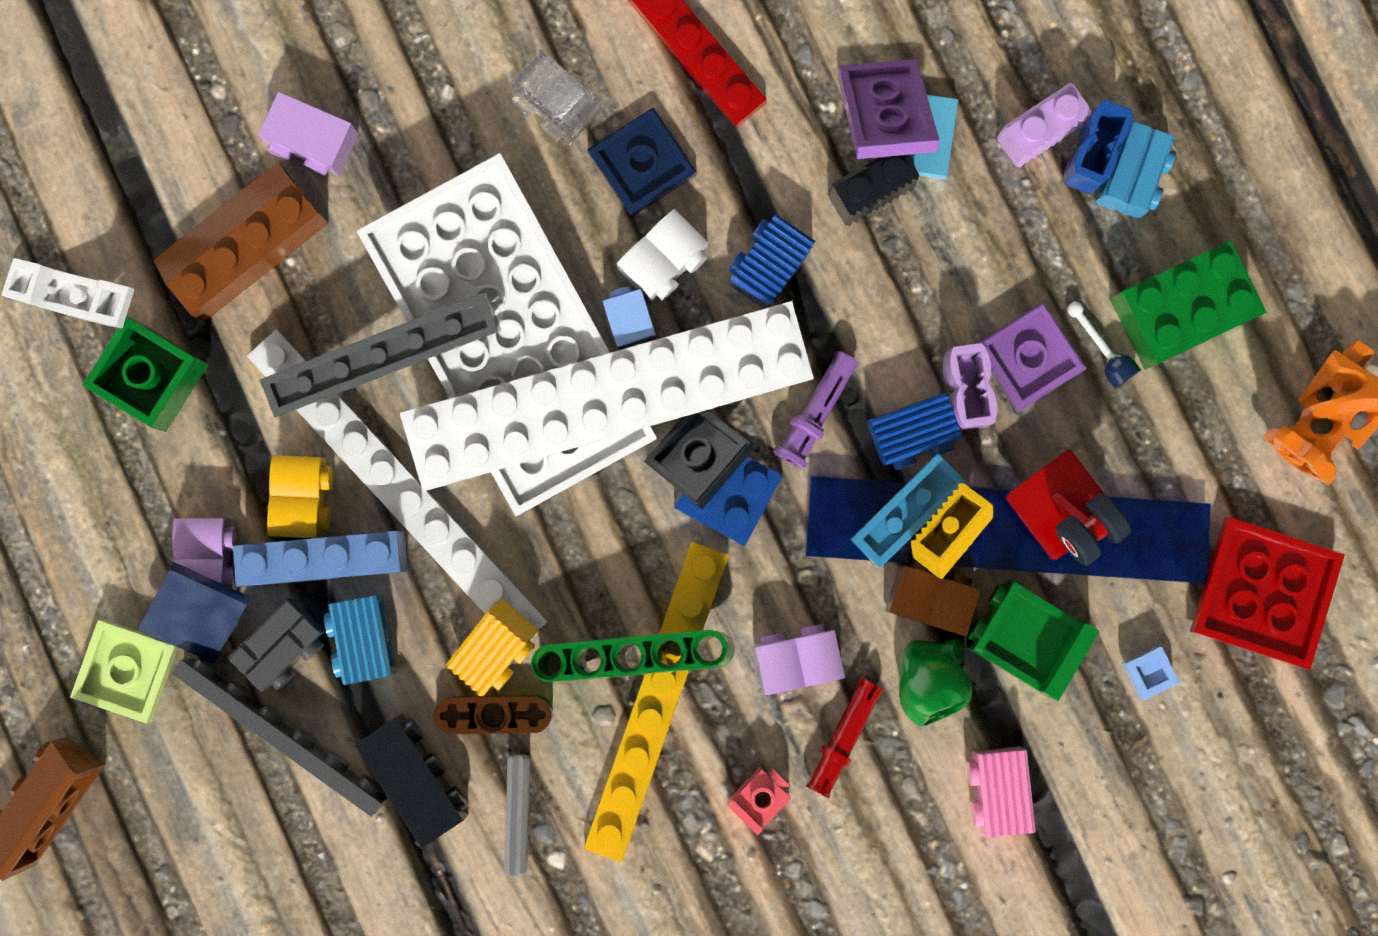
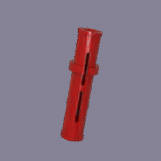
M861 677L828 745L822 746L820 752L823 755L809 782L806 784V787L826 798H830V793L844 766L849 767L852 761L849 756L880 694L884 691L883 688Z

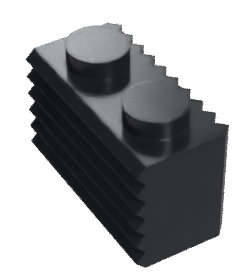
M908 155L878 157L831 184L828 196L844 224L851 226L853 221L858 222L859 218H864L866 214L871 215L873 210L878 211L880 206L884 207L887 202L891 203L894 198L898 199L900 195H905L907 191H912L919 179V173Z

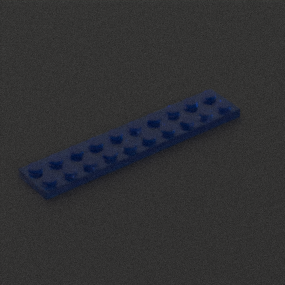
M811 476L805 556L870 561L850 539L906 483ZM969 487L992 504L993 518L953 567L1207 584L1211 503L1109 497L1126 516L1131 526V533L1118 543H1113L1105 537L1097 542L1101 549L1100 557L1085 566L1080 564L1069 552H1066L1057 560L1050 559L1006 500L1005 496L1011 490ZM921 529L916 534H922ZM916 534L887 562L910 564L911 560L916 561L913 558L911 540H916Z

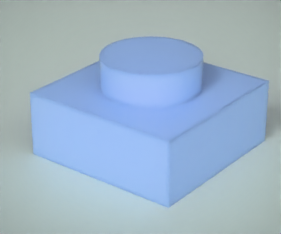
M1155 646L1122 662L1140 700L1144 701L1180 683L1162 646Z

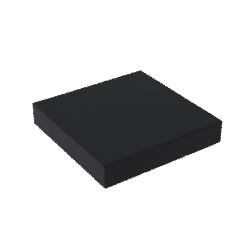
M705 410L682 417L644 462L700 509H703L755 448L749 441L714 414Z

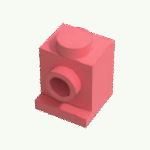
M760 766L727 800L728 807L759 835L767 823L791 799V796L786 791L790 784L774 768L767 773ZM759 792H766L770 795V801L767 805L759 806L755 803V796Z

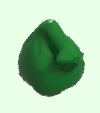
M960 638L943 643L913 640L903 650L899 672L900 704L906 716L920 727L928 726L956 714L971 701L973 693L972 682L967 673L959 667L963 663L962 653L965 651Z

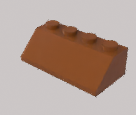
M277 161L153 261L165 284L190 315L206 322L325 227L328 222Z

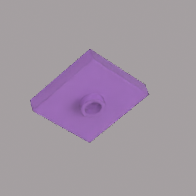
M1044 302L979 342L988 351L992 375L1016 412L1023 410L1087 369Z

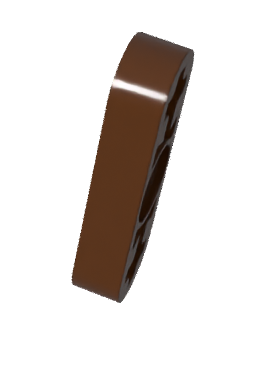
M539 695L451 696L442 700L434 711L436 726L446 734L538 733L550 724L553 717V709L550 702ZM510 702L518 703L516 711H526L530 709L531 703H537L538 710L545 711V717L540 718L537 725H531V720L528 717H518L516 719L518 726H510L513 717ZM470 703H477L474 713L477 727H470L472 718L459 719L456 726H451L450 719L443 718V712L449 710L451 704H456V709L459 712H470L472 710ZM497 703L503 707L505 719L502 724L490 726L484 721L482 712L487 704Z

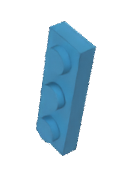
M936 454L850 540L877 568H881L932 518V515L937 513V509L942 508V503L948 502L947 496H953V490H958V484H966L967 482L939 454Z

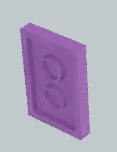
M917 59L839 66L838 80L857 159L938 152L939 136Z

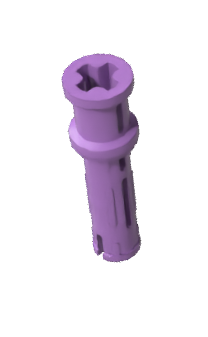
M836 351L832 362L802 414H796L795 417H792L790 421L792 427L782 445L776 446L773 450L774 454L797 468L805 469L807 465L805 459L816 440H821L824 436L822 426L839 399L853 371L859 365L857 360L841 351Z

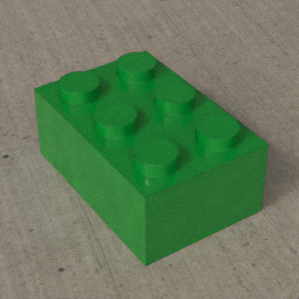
M1231 240L1130 287L1110 299L1144 370L1267 313Z

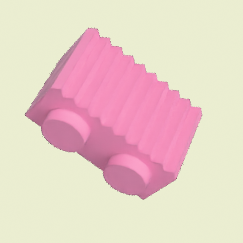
M1019 746L972 751L973 761L967 762V776L969 785L975 786L977 791V802L971 803L974 827H980L981 833L986 837L1035 833L1027 750Z

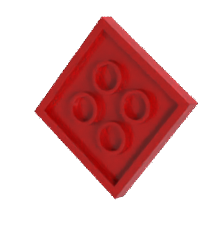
M1224 517L1189 632L1302 669L1311 670L1345 554L1238 519Z

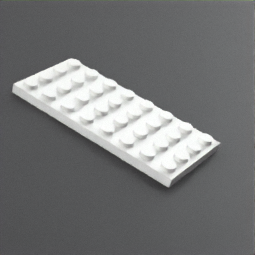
M501 153L357 230L360 239L407 322L487 292L502 331L428 359L449 398L610 353ZM649 426L491 473L515 516H518L657 438Z

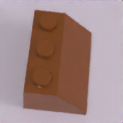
M67 737L51 741V743L47 741L38 749L32 759L35 766L28 776H22L12 786L8 793L11 800L4 810L0 809V879L2 881L37 865L106 765Z

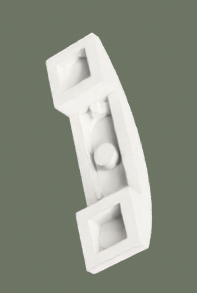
M13 258L1 296L79 319L123 328L135 289L103 280L97 281L65 273L40 264Z

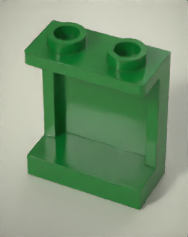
M1007 580L1005 585L999 583L988 600L992 607L985 619L979 617L968 633L967 638L972 641L967 648L1046 697L1059 701L1100 631L1088 623L1079 622L1025 589L1016 580Z

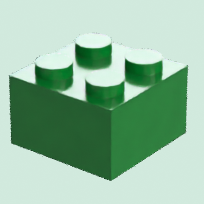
M126 316L123 328L116 330L82 386L147 426L167 432L209 364L144 324Z

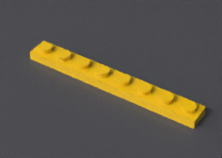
M691 541L659 634L701 631L704 629L729 554ZM675 641L667 645L664 653L665 659L671 665L679 661L681 657V648ZM689 671L644 675L584 846L585 850L619 862L623 861Z

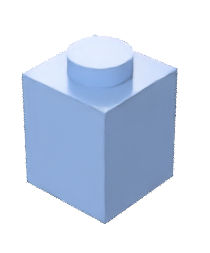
M631 286L619 288L608 294L610 299L602 301L618 350L656 340V334L641 289L632 291Z

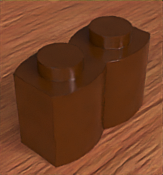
M911 560L909 567H898L885 612L967 637L981 590L971 587L973 580L971 578L949 572L947 579H940L919 562Z

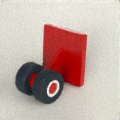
M1070 449L1062 452L1005 496L1008 503L1052 560H1057L1066 552H1069L1080 564L1089 565L1101 555L1098 541L1105 537L1113 543H1118L1131 533V526L1124 513L1104 494Z

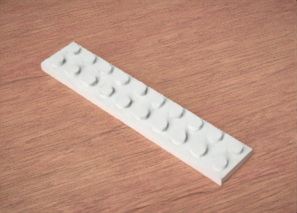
M792 301L401 412L400 416L424 492L814 378Z

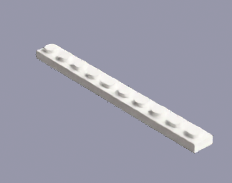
M277 329L247 355L265 377L307 361ZM338 394L297 409L300 415L485 614L502 598L537 629L540 630L549 622L428 490L423 492L421 484Z

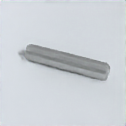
M512 754L508 757L504 873L505 875L516 877L525 875L527 871L530 757L526 754Z

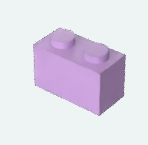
M277 92L258 134L268 145L267 151L286 161H289L291 156L305 161L303 164L304 168L324 177L327 171L340 176L359 135L351 123L280 92Z

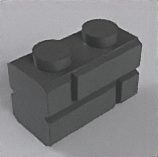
M294 598L285 599L228 656V659L241 673L246 675V678L258 690L264 692L274 687L278 691L293 678L295 672L291 668L301 658L307 662L324 646L320 639L326 634V629Z

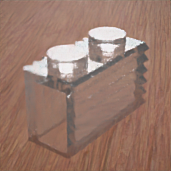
M542 49L536 53L509 83L511 93L514 95L511 98L513 104L525 115L529 116L533 112L544 122L540 125L541 128L556 142L563 138L571 145L602 110L599 99Z

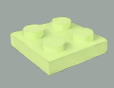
M98 620L70 698L146 724L151 723L178 647L142 632L106 620Z

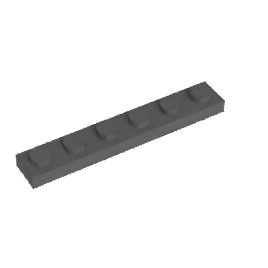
M484 292L259 380L274 417H278L502 330L488 294Z
M198 657L196 660L194 658L184 659L179 662L171 673L369 816L375 815L388 799V797L381 793L383 789L377 781L367 775H363L360 778L348 769L350 763L342 756L333 751L326 754L315 746L317 740L310 733L301 728H296L294 731L283 723L284 716L278 710L267 704L261 707L249 698L251 692L235 681L231 680L230 683H227L216 675L219 671L218 668L211 662L201 657Z

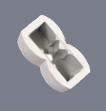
M673 209L618 261L617 268L637 290L641 289L643 296L650 303L658 297L663 301L679 286L676 279L686 270L693 273L705 262L708 256L704 252L708 248V242Z

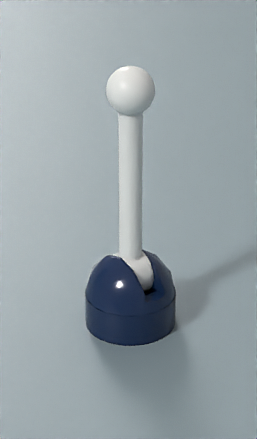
M1072 302L1068 305V314L1079 320L1108 359L1105 365V375L1114 389L1141 371L1140 367L1130 356L1114 355L1084 315L1081 303Z

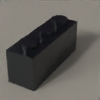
M401 714L354 746L420 847L424 848L464 821L468 816L465 810L468 807V802L457 786L451 788L442 774L446 772V769L439 757L434 752L428 754L420 742L424 736L416 722L412 718L406 720L403 714Z

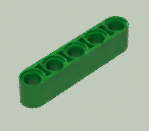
M714 630L551 644L542 646L534 652L531 658V668L538 679L546 682H570L716 669L725 667L731 662L734 657L735 647L728 635ZM717 638L721 642L722 653L719 658L711 661L705 656L704 647L707 641ZM675 641L681 648V657L679 661L671 665L665 659L664 653L667 645ZM635 645L640 650L641 660L637 666L631 668L626 663L625 653L628 648ZM593 649L597 650L601 657V663L595 671L589 670L586 664V657ZM553 653L558 654L561 659V668L555 675L551 674L547 667V661Z

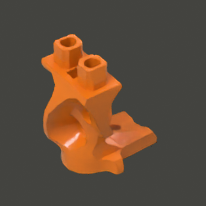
M1356 340L1342 354L1334 350L1298 399V403L1304 409L1294 427L1288 428L1284 425L1280 430L1274 427L1268 430L1262 439L1293 467L1313 479L1330 485L1336 475V467L1332 457L1339 449L1345 437L1352 441V447L1359 450L1378 428V376L1376 377L1365 370V367L1374 358L1375 351L1359 340ZM1330 387L1334 391L1331 399L1325 402L1319 401L1317 399L1318 393L1323 388ZM1361 411L1367 412L1369 416L1367 423L1361 429L1352 428L1356 414ZM1327 418L1333 422V429L1329 433L1316 434L1312 430L1313 424L1319 419Z

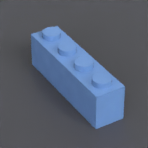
M401 531L233 546L236 587L408 572L405 532Z

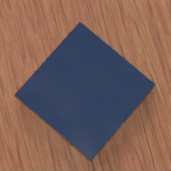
M654 107L587 150L589 156L631 218L697 176V171Z
M173 562L145 613L138 630L214 663L245 610L250 597Z

